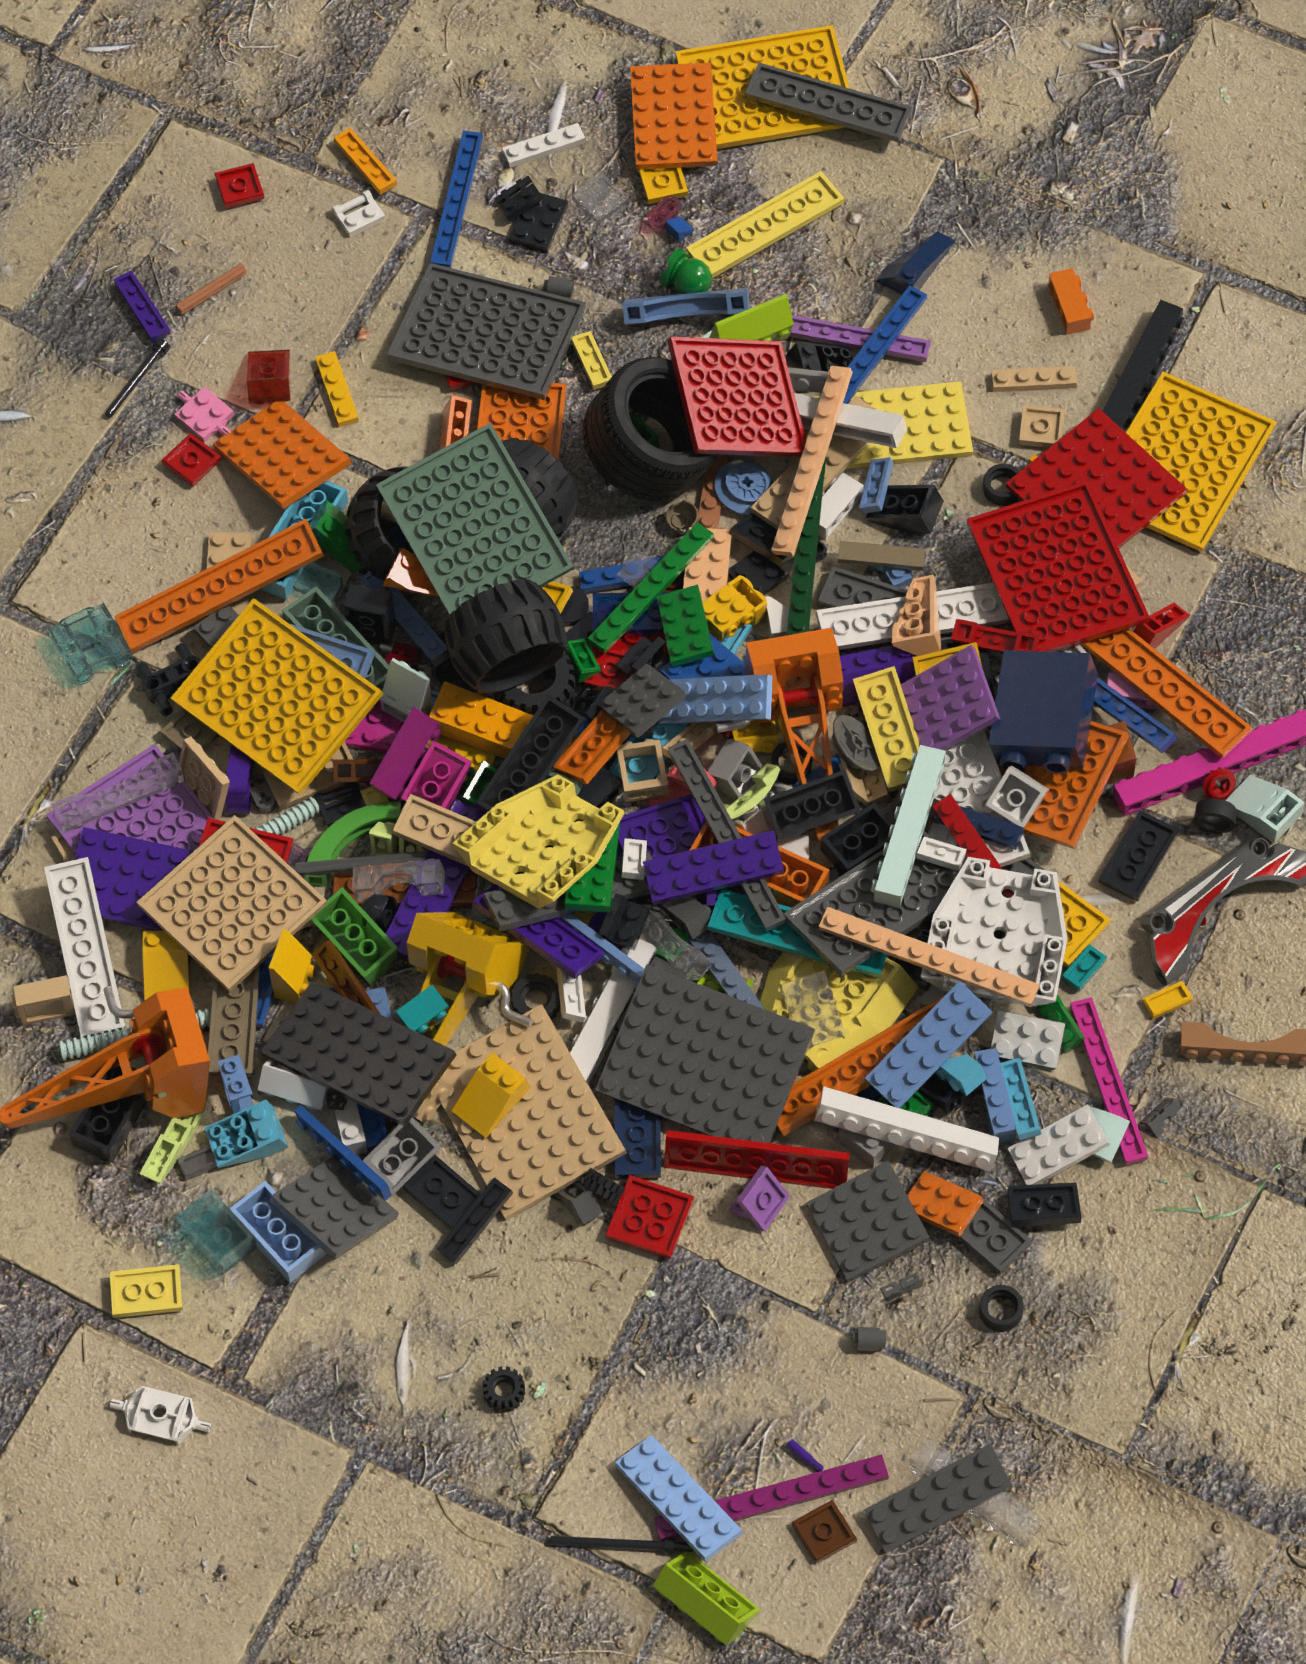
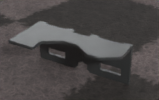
M1165 1098L1140 1123L1148 1124L1158 1138L1165 1132L1162 1128L1164 1120L1167 1117L1175 1116L1179 1105L1175 1099Z
M915 1272L901 1278V1283L892 1282L881 1287V1290L887 1302L894 1298L902 1296V1294L922 1287L924 1278L919 1279ZM915 1277V1279L907 1282V1279ZM891 1286L894 1287V1288H892V1289H890V1290H888V1291L885 1290V1289H887V1288H889V1287H891Z

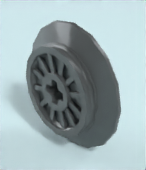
M841 715L836 717L833 722L832 741L839 756L846 764L853 768L868 772L877 770L880 763L868 729L851 716Z

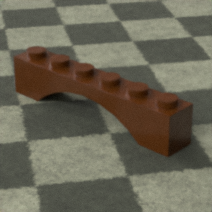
M332 759L333 782L371 781L383 759Z

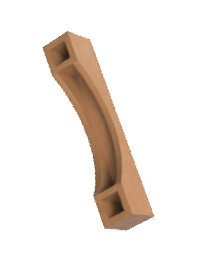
M1182 1022L1179 1056H1185L1189 1059L1205 1057L1210 1060L1230 1059L1235 1062L1252 1060L1256 1063H1264L1268 1061L1281 1065L1299 1063V1065L1306 1066V1029H1295L1287 1035L1270 1041L1245 1042L1223 1036L1205 1023Z

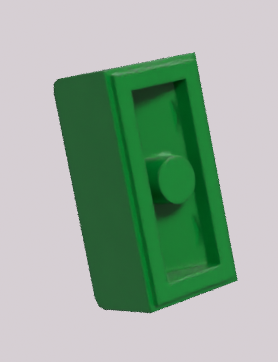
M586 639L567 641L565 655H568L571 660L577 683H581L601 672Z

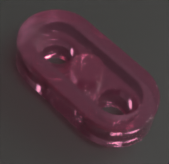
M674 196L663 198L647 216L649 228L655 231L665 229V222L675 218L681 211L679 199Z

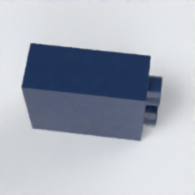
M1004 650L995 702L1000 720L992 724L989 739L990 749L1001 768L1007 770L1010 766H1014L1022 772L1026 769V766H1043L1046 771L1055 774L1067 773L1070 767L1084 768L1098 677L1090 653Z

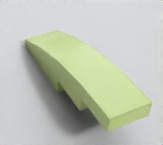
M205 1113L172 1118L165 1133L160 1134L140 1175L161 1184L188 1145Z

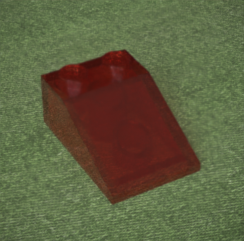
M290 349L248 352L247 391L249 403L264 404L265 402L291 401Z

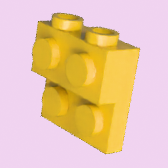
M727 584L703 601L708 628L721 641L735 635L740 627L744 624L748 625L755 617V607L741 594L737 595Z
M750 720L746 727L731 730L733 740L750 745L753 752L763 751L764 753H771L779 745L775 720L761 723Z

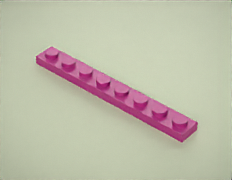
M1090 997L1070 1002V1009L1075 1023L1085 1037L1082 1043L1106 1111L1130 1121L1119 1144L1125 1165L1145 1161L1148 1159V1154L1093 999Z

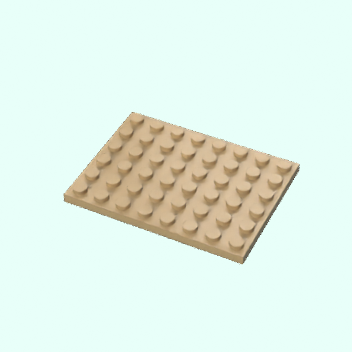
M542 1004L523 1014V1016L533 1019V1024L530 1028L515 1021L508 1022L456 1051V1057L441 1076L443 1081L452 1086L448 1098L441 1104L486 1185L488 1186L495 1177L513 1191L511 1197L500 1209L506 1221L582 1179L590 1168L598 1170L627 1153ZM493 1052L524 1076L530 1089L485 1139L452 1113V1109L476 1070Z

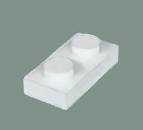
M923 837L916 858L959 871L966 855V849Z
M624 840L621 878L644 880L645 870L643 861H646L647 841Z

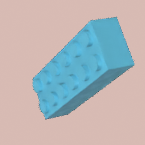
M325 481L289 505L269 537L304 519H307L310 524L325 500H328L343 512L348 504L347 490L329 481ZM309 564L260 589L287 600Z

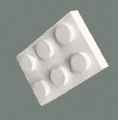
M998 1010L991 1049L997 1048L998 1056L1012 1060L1020 1058L1022 1062L1057 1068L1065 1023Z

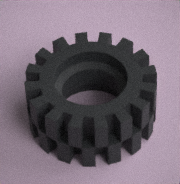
M592 1168L589 1169L581 1182L587 1188L616 1205L626 1190Z
M500 1366L498 1371L492 1369L490 1375L487 1373L485 1376L486 1380H483L482 1388L487 1405L490 1408L493 1406L494 1411L497 1412L498 1409H501L502 1413H506L505 1409H509L510 1412L513 1411L514 1406L518 1408L520 1401L523 1402L525 1395V1383L522 1375H518L516 1369L511 1371V1368L506 1366V1370H503L502 1366ZM501 1382L510 1383L513 1387L512 1393L506 1397L497 1395L495 1392L497 1384Z

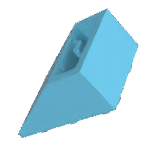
M263 1100L204 1127L218 1168L268 1157L288 1148L276 1109L267 1100Z

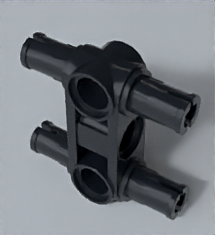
M180 643L175 647V651L180 658L179 661L155 673L152 672L146 662L136 666V670L142 679V688L148 700L156 704L162 716H168L173 712L168 699L172 697L201 662L197 656L192 655L186 643Z

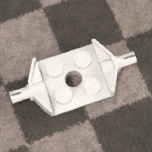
M145 1386L135 1390L125 1402L113 1398L110 1402V1408L121 1410L125 1413L129 1433L132 1434V1431L176 1441V1445H180L193 1430L197 1429L209 1433L212 1423L198 1420V1417L195 1415L192 1398ZM157 1408H164L166 1410V1414L163 1417H155L153 1415Z

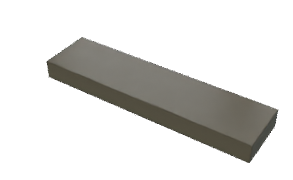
M840 541L838 563L923 571L925 549Z

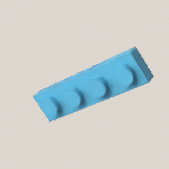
M1016 1058L1000 1063L1019 1140L1042 1134L1021 1059Z

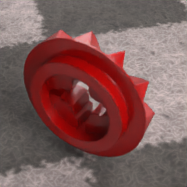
M1218 767L1215 771L1210 770L1211 773L1207 777L1204 776L1205 782L1202 784L1203 793L1209 799L1223 800L1227 798L1234 790L1236 784L1234 774L1227 768ZM1216 779L1220 780L1221 789L1216 786Z

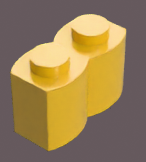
M739 575L728 583V586L737 595L741 594L755 607V617L750 624L756 625L767 617L766 598L759 591L754 590L752 583L747 578Z

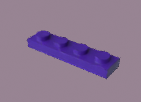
M132 270L113 279L115 286L152 343L157 338H163L171 334L169 327Z

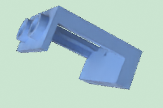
M236 1055L217 1061L222 1085L232 1115L254 1105L251 1098L253 1094L240 1056Z

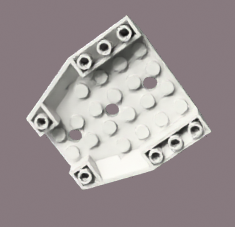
M968 857L933 914L928 944L1039 984V990L1032 1006L1056 1002L1067 944V933L1057 872L1034 869L1033 875L990 868V860ZM1005 889H1011L1014 895L1011 898H1005L1001 893ZM997 930H1002L1006 933V936L1003 939H997L993 934ZM922 968L921 978L944 991H950L959 982L958 980ZM963 983L977 997L1020 1004Z

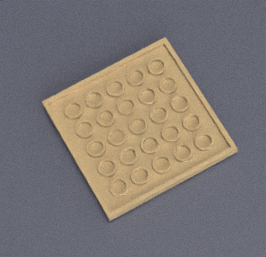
M235 815L137 901V905L229 992L275 952L283 929L288 930L294 935L328 904L327 900Z

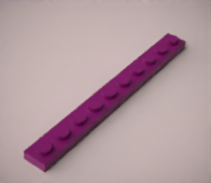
M881 1454L714 1501L736 1522L888 1480L889 1475ZM661 1515L654 1517L660 1541L681 1537Z

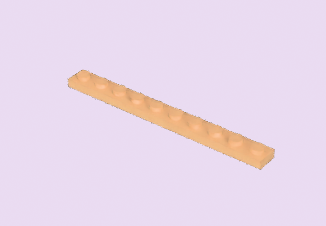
M830 367L772 546L773 554L794 557L853 373L849 367Z
M827 907L819 925V930L1028 1007L1032 1006L1039 990V984L830 907Z

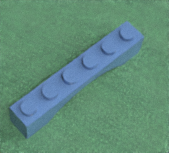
M748 288L627 299L624 300L622 306L624 323L635 324L690 315L737 314L750 309Z

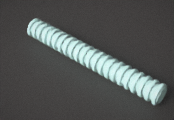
M310 796L307 801L303 800L302 804L298 803L296 807L292 806L290 811L285 810L284 814L280 813L279 817H273L272 821L267 820V824L262 823L260 828L257 826L255 829L283 835L286 830L290 831L291 827H297L296 824L301 825L303 820L308 821V818H313L314 814L319 815V805Z
M205 1008V1011L202 1012L198 1010L196 1017L202 1030L206 1026L210 1028V1010L208 1008ZM122 1027V1030L116 1028L113 1032L108 1030V1033L103 1031L99 1035L94 1033V1036L89 1034L86 1038L80 1036V1039L73 1038V1041L67 1039L64 1043L59 1041L61 1058L65 1061L68 1057L73 1059V1056L78 1058L81 1054L87 1056V1053L91 1052V1054H94L95 1051L99 1052L120 1039L127 1037L128 1032H131L130 1028L125 1029V1027Z

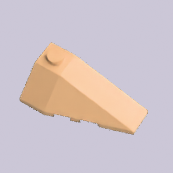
M929 575L913 578L905 596L906 602L903 608L899 610L897 623L894 622L892 627V644L894 647L920 656L941 651V634L935 576Z

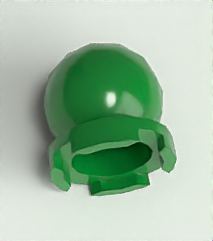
M676 249L666 261L669 263L666 272L661 271L659 283L666 288L673 286L678 294L708 292L712 284V274L709 266L702 260L689 258L688 252Z

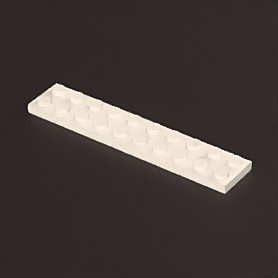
M993 583L936 592L940 634L953 632L956 619L977 622L981 626L1010 623ZM904 596L816 610L819 629L832 628L838 650L892 642V627L894 622L897 623L899 610L903 608L906 598Z

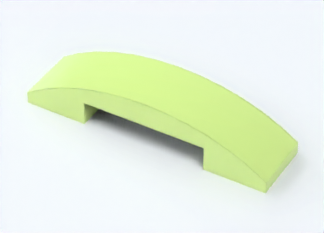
M766 764L752 776L755 785L732 804H724L731 819L748 812L766 796L780 772L779 766Z

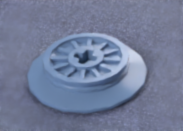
M735 460L726 463L719 469L714 479V490L719 501L727 509L738 514L749 515L752 513L751 506L766 492L774 481L772 476L762 466L752 461Z

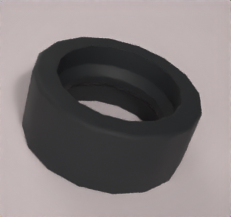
M1002 463L994 465L987 470L984 475L983 492L990 502L1006 506L1019 500L1011 491L1003 493L991 487L992 480L998 477H1008L1011 479L1020 472L1018 468Z
M785 741L777 745L773 750L770 764L779 766L780 756L788 752ZM796 743L798 754L805 760L807 752ZM810 757L804 771L805 777L811 772L812 757ZM780 768L777 777L780 782L789 785L798 782L795 773H788Z
M1204 799L1196 804L1194 823L1199 829L1209 833H1227L1235 828L1237 809L1233 804L1222 799Z
M995 1285L987 1289L981 1297L979 1307L980 1318L985 1326L999 1332L1010 1331L1015 1328L1022 1320L1024 1309L1022 1296L1016 1289L1007 1285ZM996 1297L1008 1298L1015 1305V1313L1009 1319H996L989 1314L988 1303Z

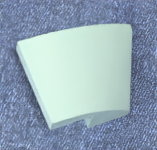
M1090 1107L1110 1144L1093 1155L1111 1163L1130 1121L1107 1111Z

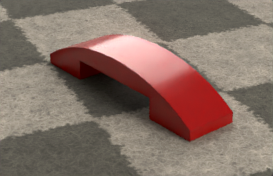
M956 619L951 637L952 641L965 645L976 642L980 649L1004 653V650L1037 651L1040 639L1039 634L1007 631L981 626L977 622Z

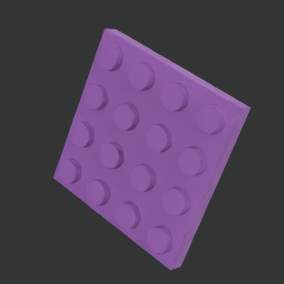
M972 645L901 684L920 745L945 751L1000 720L975 647Z

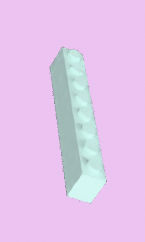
M920 745L918 753H913L911 760L913 769L912 771L908 770L905 783L908 785L906 789L903 788L901 791L900 801H902L901 807H896L894 815L896 823L890 826L888 837L891 839L889 843L886 842L884 845V861H879L877 874H879L878 880H873L871 892L874 893V902L897 908L901 906L945 764L946 751Z

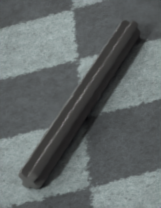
M418 851L295 863L294 870L300 876L421 865L423 861H426V853Z

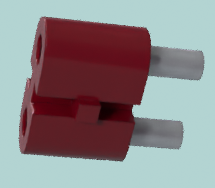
M396 642L394 646L385 643L380 645V650L390 652L384 659L389 666L392 658L399 662L407 663L410 668L414 669L422 657V649L399 642Z

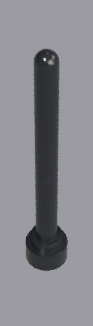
M162 338L156 339L152 345V353L106 410L105 416L107 418L113 417L158 357L168 353L171 346L167 341Z

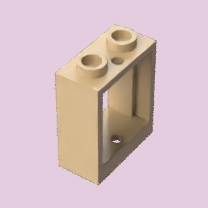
M649 739L640 743H624L620 745L617 749V759L625 802L669 796L660 740ZM656 754L660 778L629 783L624 759Z
M67 975L13 986L15 995H11V1002L15 1016L21 1019L23 1026L76 1015Z

